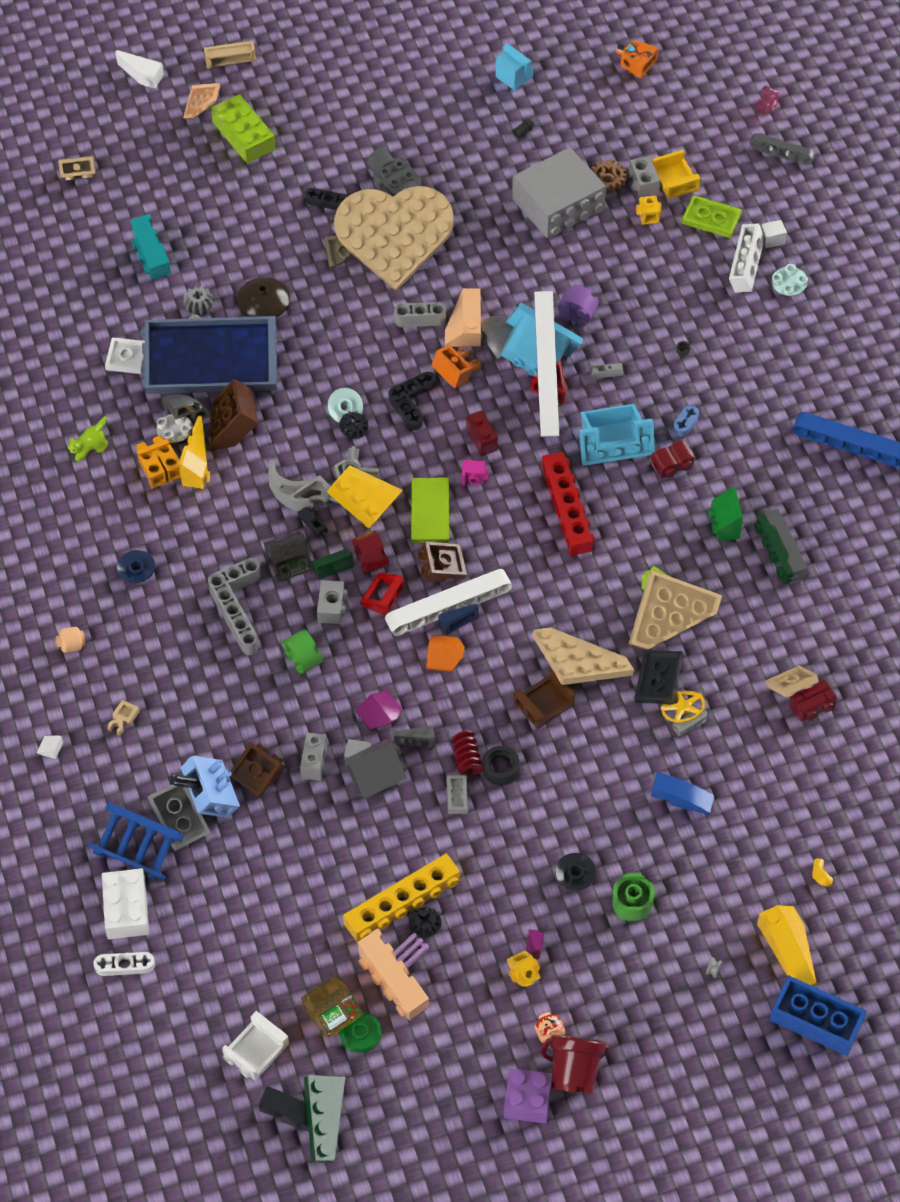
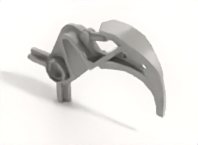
M352 446V448L348 449L347 460H342L334 465V472L337 480L349 466H352L379 478V468L361 467V464L358 462L359 449ZM270 460L268 470L269 487L275 497L287 508L300 511L308 507L312 510L314 505L312 502L322 501L327 503L331 500L339 503L327 493L331 486L320 475L310 480L291 481L281 477L276 472L275 460ZM317 490L321 491V495L310 496Z

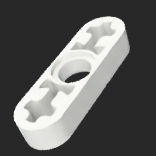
M148 952L102 954L95 958L94 968L96 973L101 976L146 974L153 971L155 961L153 955ZM145 959L148 960L147 966L142 964ZM133 960H136V962H137V963H136V966H137V967H134V961H133ZM120 961H130V965L127 968L119 967ZM102 962H106L107 965L102 969L100 965H102Z

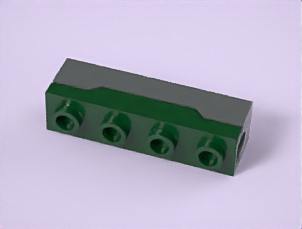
M779 509L757 514L754 527L757 534L760 533L762 545L764 548H767L771 563H774L776 566L778 578L782 579L784 585L805 579L807 566Z

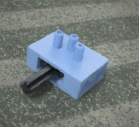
M192 756L181 766L183 775L173 774L171 776V785L189 788L198 814L228 818L240 807L229 779L231 771L225 769L222 760Z

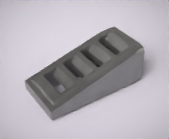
M433 726L395 731L394 743L400 746L434 748L435 735Z

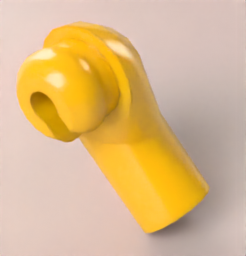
M816 858L814 859L812 877L820 885L829 887L833 883V879L823 870L824 860Z

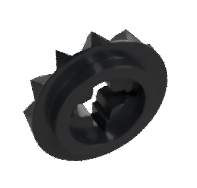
M349 411L347 414H343L339 423L341 432L351 439L363 437L369 428L368 420L364 414H360L358 411ZM352 419L355 423H359L357 424V430L353 425L350 426Z
M427 906L424 908L418 907L414 912H411L409 918L410 930L423 938L435 935L440 930L442 924L440 914L436 912L435 908L431 909ZM429 917L430 924L424 923L421 926V918L426 919Z

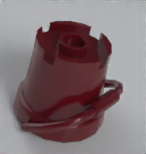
M551 1035L542 1045L540 1051L543 1058L553 1062L551 1088L594 1094L600 1060L606 1055L610 1047L604 1041ZM549 1045L553 1048V1056L546 1053Z

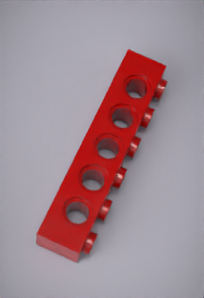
M564 452L543 455L541 467L570 556L592 552V544H595L594 534L589 531V519L584 516V504L579 501L580 492L574 485V473H570L569 470L571 469L569 458H565Z

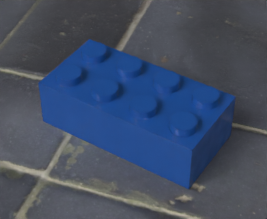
M788 975L771 1011L769 1021L848 1056L864 1022L867 1010Z

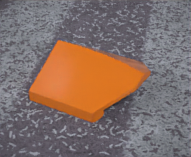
M431 634L426 669L453 672L456 665L463 658L465 646L457 637Z

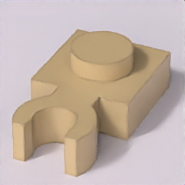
M122 700L112 714L115 720L109 722L108 730L111 732L114 727H119L117 735L120 736L124 731L123 726H130L140 712L139 707Z

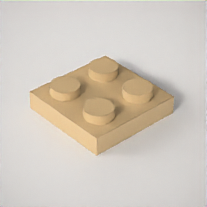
M800 665L766 680L768 688L784 697L792 696L796 691L808 689L814 683L819 682L817 674Z

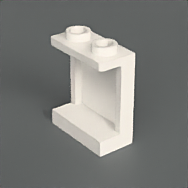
M256 1011L251 1016V1023L229 1047L225 1045L222 1048L223 1058L228 1064H235L240 1068L239 1071L246 1078L251 1077L256 1081L289 1045L288 1035Z

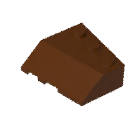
M233 379L211 402L210 421H212V427L208 431L211 441L207 444V450L235 447L258 423L251 388L236 379Z

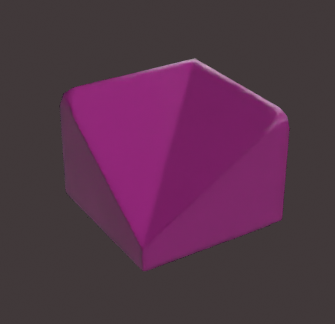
M528 930V941L525 951L531 954L533 959L539 960L544 943V934L540 931Z

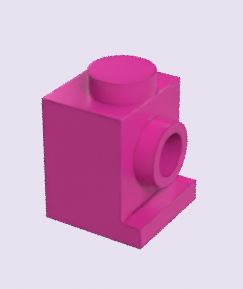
M463 460L462 486H465V483L484 484V480H488L489 469H485V461Z

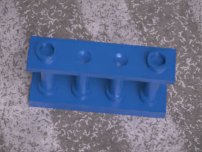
M108 802L105 809L111 812L109 815L111 818L98 846L89 843L88 847L94 849L92 853L102 858L108 855L135 868H143V871L147 872L146 877L155 881L158 878L165 880L166 876L159 873L171 844H174L175 840L182 843L185 835ZM123 817L128 820L127 824L129 825L115 854L105 850L118 820H121ZM141 825L146 827V834L134 861H131L123 856L135 829ZM157 833L164 835V842L152 868L149 869L142 866L141 863L154 835L156 836Z

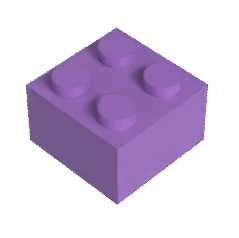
M509 1068L504 1118L546 1124L552 1073Z

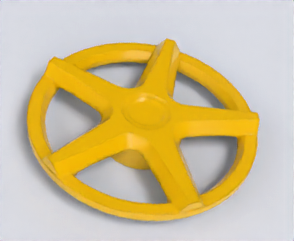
M676 691L675 698L677 703L671 705L663 704L661 706L662 714L667 720L682 723L697 718L705 708V700L701 693ZM683 695H692L693 697L684 700ZM698 699L702 702L700 710L692 706V703ZM676 710L675 718L668 717L665 711ZM690 712L696 713L690 718L680 719L682 715H687Z

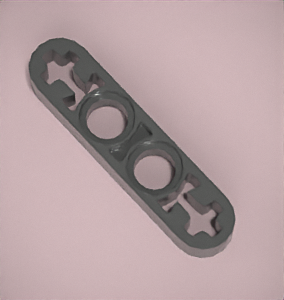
M759 133L754 134L749 142L750 146L757 151L803 165L812 164L815 158V153L809 148Z

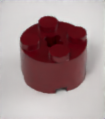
M376 530L351 540L364 575L389 566L388 557L385 554L384 546Z

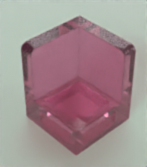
M765 85L761 91V98L754 105V109L767 116L778 105L780 92Z

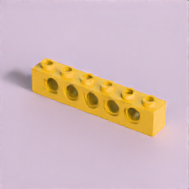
M446 853L343 914L344 925L355 941L359 942L377 928L380 930L385 929L389 926L390 922L403 918L414 908H420L430 898L438 897L445 889L455 887L460 881V870ZM435 877H441L442 879H441V880H434L433 878H435ZM418 887L425 888L422 891L416 890ZM406 897L407 900L400 901L399 898ZM386 907H387V908H390L389 911H382V910H381V909L386 908ZM366 918H372V919H373V920L370 921V922L364 921V919H366Z

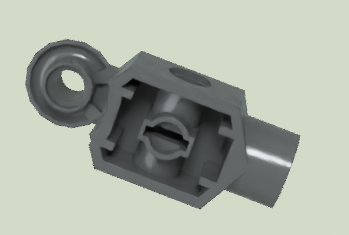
M384 148L375 150L368 157L367 165L374 172V186L377 190L386 192L394 197L404 189L422 186V179L403 157L393 158Z

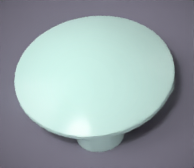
M788 264L786 267L778 269L772 276L774 289L786 296L800 294L805 290L808 282L806 274L799 268H796L794 264Z

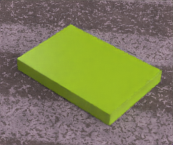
M693 195L683 215L681 224L731 238L742 214V209Z

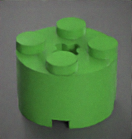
M305 629L300 630L281 642L287 658L290 662H294V667L299 675L324 662L314 640Z
M628 873L623 875L614 884L612 906L618 918L628 921H639L649 916L653 908L655 891L653 884L645 879V876L638 873Z

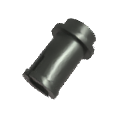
M529 118L524 119L523 123L513 129L514 136L519 139L526 132L532 131L534 123Z

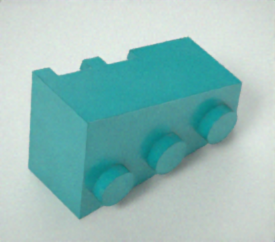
M147 214L130 220L133 234L131 243L133 248L138 250L137 256L139 261L144 263L142 265L145 274H149L151 280L171 274L169 259L162 243H160L157 237L158 232L156 228L153 229L151 215Z

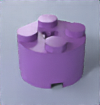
M573 285L572 288L568 286L558 304L560 318L564 321H574L579 326L585 327L590 322L599 304L597 296L593 297L591 295L592 291L583 286Z

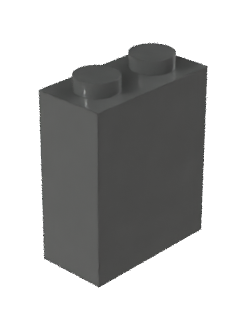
M385 739L344 759L356 791L362 798L365 799L407 778L405 775L406 767L403 761L398 758L399 750L395 743Z

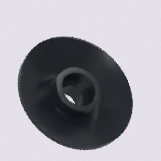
M570 853L558 861L555 875L563 887L579 891L586 889L594 882L596 867L588 856L581 853ZM577 873L579 876L575 877L572 874Z

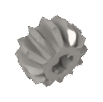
M194 286V289L188 288L187 293H184L183 304L188 313L192 312L194 315L200 313L202 316L203 312L208 313L209 309L212 308L213 295L208 288L204 289L203 286L200 288Z

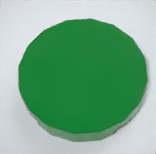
M354 1012V1016L348 1015L349 1019L341 1024L339 1029L340 1040L344 1047L352 1052L367 1053L373 1050L380 1042L382 1036L381 1024L375 1016L368 1014V1012Z

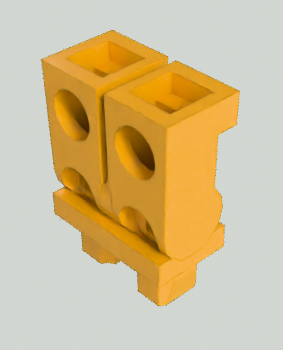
M162 436L154 437L152 440L153 444L147 446L145 442L136 445L138 461L146 474L151 489L166 484V477L169 482L181 478L180 460L168 439L164 440Z

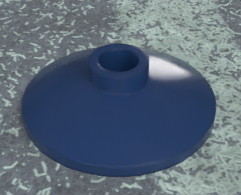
M133 550L127 552L118 561V574L123 580L130 583L146 581L155 571V561L145 551Z

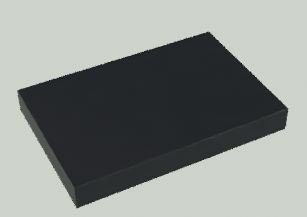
M644 650L634 698L635 703L674 704L683 659L682 651Z

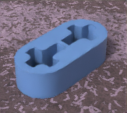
M691 405L686 406L675 420L673 431L677 436L684 437L689 434L698 421V408Z

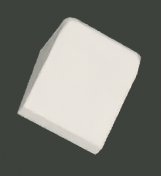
M44 736L37 754L56 759L63 744L62 737Z

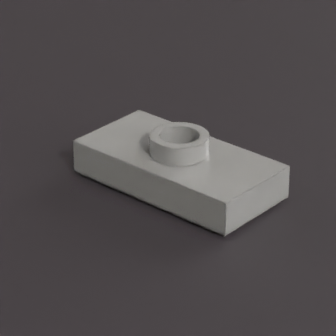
M467 775L447 776L448 814H468Z

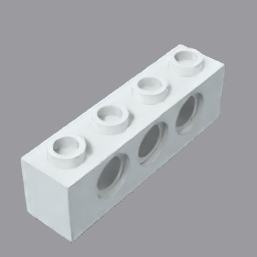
M759 224L742 225L729 276L735 293L752 292L765 238Z

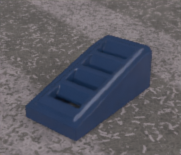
M473 604L438 615L439 626L447 635L479 617V606Z

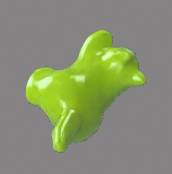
M106 416L96 425L86 428L84 433L77 439L70 438L68 449L71 453H76V461L84 460L89 451L93 449L100 453L107 448L108 441L101 430L106 424Z

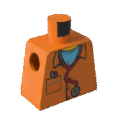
M633 40L628 47L619 44L616 49V53L621 55V66L640 79L658 59V47L637 40Z

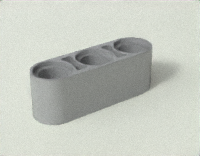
M441 302L398 304L394 308L395 324L399 327L440 326L446 322V307Z

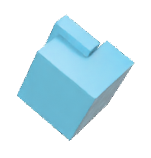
M507 43L503 46V53L496 57V78L515 91L533 77V67L529 58Z

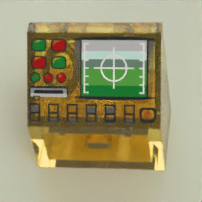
M336 975L301 997L305 1014L328 1037L363 1016L362 1010L348 987Z

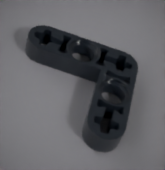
M424 372L392 387L388 392L389 402L411 430H418L423 426L422 414L411 399L435 388L436 376L432 372ZM409 386L417 387L415 391H410L407 388ZM409 406L410 410L403 411L401 410V407Z

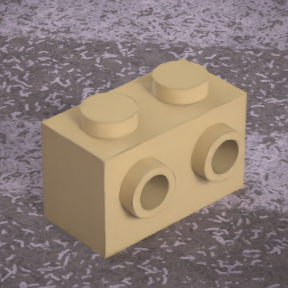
M94 156L58 160L61 178L65 177V180H73L75 176L82 175V178L93 177L92 174L96 173Z

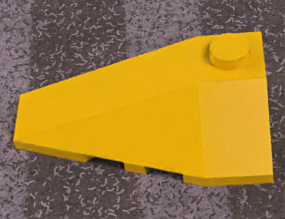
M198 416L192 429V436L188 438V446H184L179 461L182 486L204 489L205 483L209 482L210 471H208L203 421L202 417Z
M777 905L759 913L757 925L787 976L789 975L811 986L816 985L804 923L794 906Z

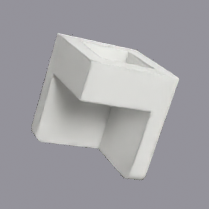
M782 220L762 224L761 228L765 235V248L785 244L787 232Z

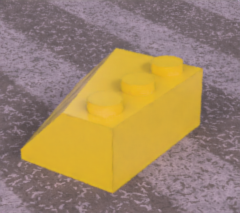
M349 466L327 490V493L369 529L403 490Z

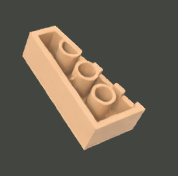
M377 928L358 942L360 956L358 961L364 970L368 969L374 983L377 986H382L386 998L389 1001L393 1000L399 1014L402 1017L406 1016L410 1021L430 1007L429 998L415 978L407 976L409 972L402 960L396 961L394 949L389 943L386 945L381 940L382 933Z

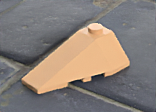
M221 84L192 85L183 118L193 119L211 109L217 100Z
M480 288L462 289L445 329V346L481 347Z

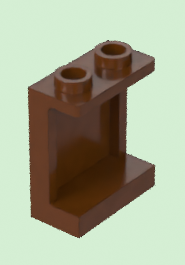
M550 669L546 678L525 692L521 689L514 692V704L537 729H540L574 706L576 694L570 686L562 685L554 671Z

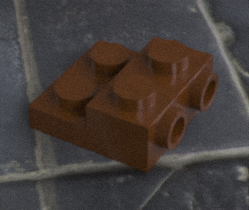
M424 542L421 549H419L418 559L422 560L423 563L421 574L426 577V581L445 582L447 578L465 579L467 576L460 544Z
M250 742L231 769L230 777L261 798L271 782L275 783L286 766L282 764L283 759L276 754H273L272 757L267 754L268 749L258 743L256 746Z

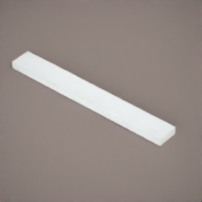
M553 291L534 292L541 437H558L559 418Z

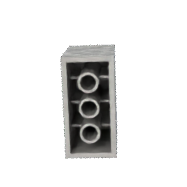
M571 147L513 176V201L547 239L602 212L605 208L606 186Z

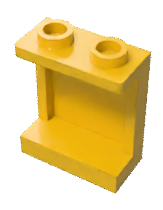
M684 150L652 159L660 180V187L667 199L700 189L701 178L698 174L692 173L685 161Z

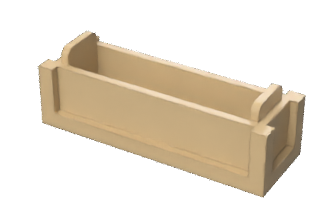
M253 41L204 48L207 69L217 66L256 62Z

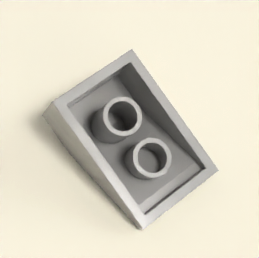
M170 785L146 797L158 823L185 835L182 843L175 840L174 844H171L174 851L211 833L202 814L197 812L189 788Z

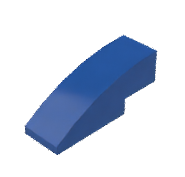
M659 772L656 773L651 797L671 801V806L710 815L714 795L684 780Z

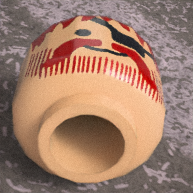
M544 1013L539 1016V1020L535 1023V1030L541 1043H545L551 1035H565L564 1026L560 1017L556 1014Z

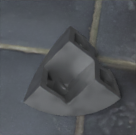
M492 316L481 321L482 331L486 334L487 342L497 359L501 357L500 354L513 329L512 325L506 323L509 316Z
M180 394L162 397L163 408L167 415L172 414L175 420L189 415L193 424H195L198 416H201L202 420L210 417L207 409L192 397Z

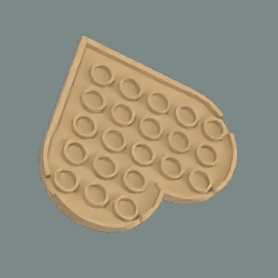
M410 187L400 191L394 197L380 190L366 189L355 192L343 200L335 214L334 228L342 246L397 291L448 239L453 229L454 217L452 207L447 198L439 191L430 187Z

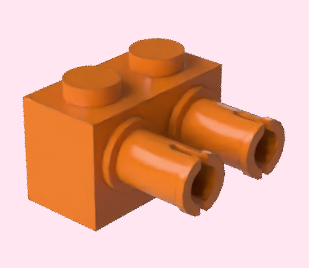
M450 345L436 351L431 365L454 389L468 383L471 373L481 369V363L477 359L469 363L465 360L469 358V351L463 347L456 351Z

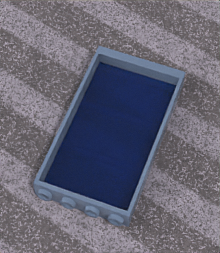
M275 316L145 320V326H142V337H145V343H142V354H145V360H142V371H145V377H142V388H145L147 394L222 392L233 379L250 387L251 391L277 390V333Z

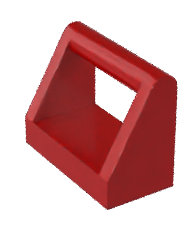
M378 573L360 600V605L386 616L404 589V577L395 574ZM381 582L390 585L381 600H370Z

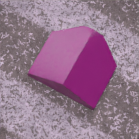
M386 690L371 694L355 712L370 731H373L375 728L385 727L396 721L403 708Z

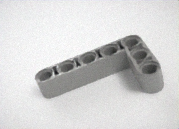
M255 558L246 559L215 572L208 578L210 594L239 647L246 655L257 653L259 648L258 638L233 592L260 580V563Z

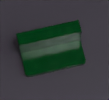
M343 549L313 560L311 564L320 580L353 568L352 552L348 553L347 549Z

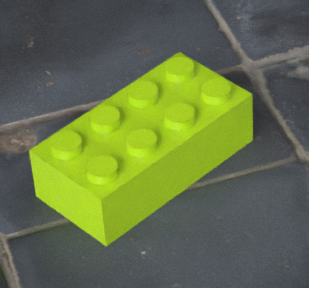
M240 94L211 107L212 122L247 164L276 150L275 135Z

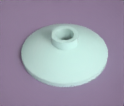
M340 388L329 397L328 411L330 416L340 423L343 414L345 415L349 411H358V413L362 414L363 402L356 391L350 388ZM341 404H345V410L341 409Z

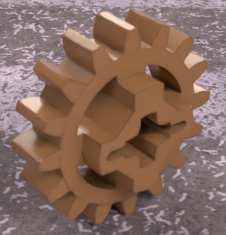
M602 160V164L596 163L595 167H591L592 172L596 176L599 174L598 178L606 186V193L609 190H612L614 193L616 188L621 190V186H625L627 174L626 169H623V164L617 165V161L611 163V160L605 163Z

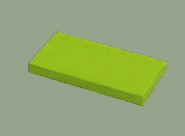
M412 478V543H449V478Z

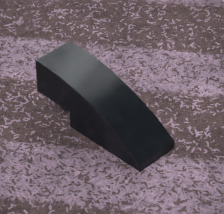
M267 1086L259 1103V1111L279 1118L282 1123L309 1132L306 1102Z

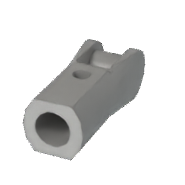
M622 363L593 364L589 367L590 372H592L590 376L593 380L623 376Z
M704 709L697 718L691 721L674 722L673 729L675 733L681 736L695 727L704 724L707 711ZM692 712L690 715H687L682 719L690 718L694 716L696 713Z

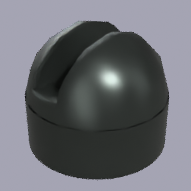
M680 341L677 344L676 352L679 356L685 357L690 353L691 346L688 342Z

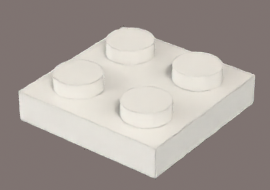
M112 338L105 369L108 371L141 374L142 360H145V354H142V343H145V341Z

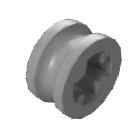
M712 957L707 967L706 975L712 974L713 978H716L722 961H716Z

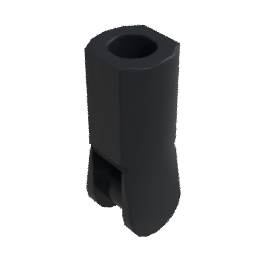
M308 507L299 511L298 517L317 538L323 532H328L327 526Z

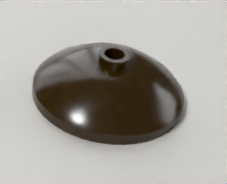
M270 277L255 278L240 288L237 295V304L240 311L247 317L275 316L277 318L289 307L290 293L286 285L277 279Z

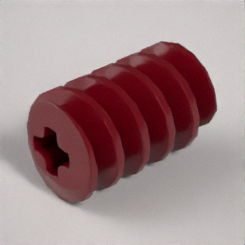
M473 731L459 732L451 740L458 766L457 769L461 775L472 776L483 771L482 761L479 758V747L476 745L477 739L474 738L475 733Z

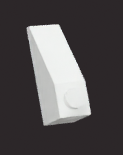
M119 50L115 52L117 64L141 85L156 89L164 76L162 63Z

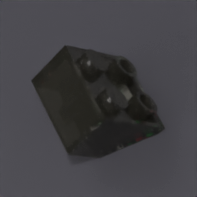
M298 531L263 543L268 561L278 582L314 570L304 535Z

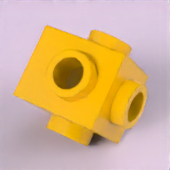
M657 196L639 197L636 213L640 215L642 225L659 223L662 206L661 202L658 203Z
M524 950L507 959L511 969L508 971L509 976L513 982H517L520 986H530L535 983V980L541 978L538 972L540 966L537 960L533 959V956Z

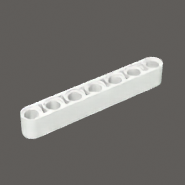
M498 569L391 611L385 616V621L392 634L399 636L437 621L438 615L473 604H480L509 592L513 585L505 571Z

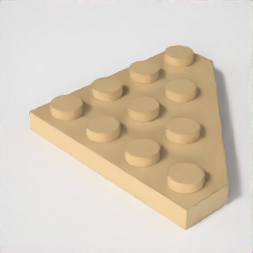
M650 571L629 644L648 650L717 614L722 595L659 572Z
M553 628L533 630L532 636L562 685L633 676L634 669L632 665L622 655Z

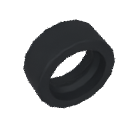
M508 746L492 747L483 756V775L489 782L495 785L510 784L519 775V755ZM503 757L512 762L513 768L507 773L499 774L493 772L489 764L493 759Z

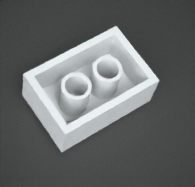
M143 868L102 873L104 920L107 938L116 939L149 935L146 880Z

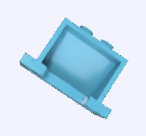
M520 303L506 321V323L513 326V329L500 356L535 376L538 374L535 310ZM554 322L557 362L561 360L562 356L568 358L581 345L583 338Z
M635 404L581 412L583 429L579 430L581 463L583 466L649 456L655 452L653 420H642Z

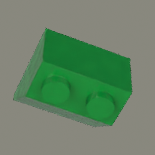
M731 487L711 501V508H708L709 519L713 520L712 533L713 535L716 534L718 542L740 539L743 515L736 487Z

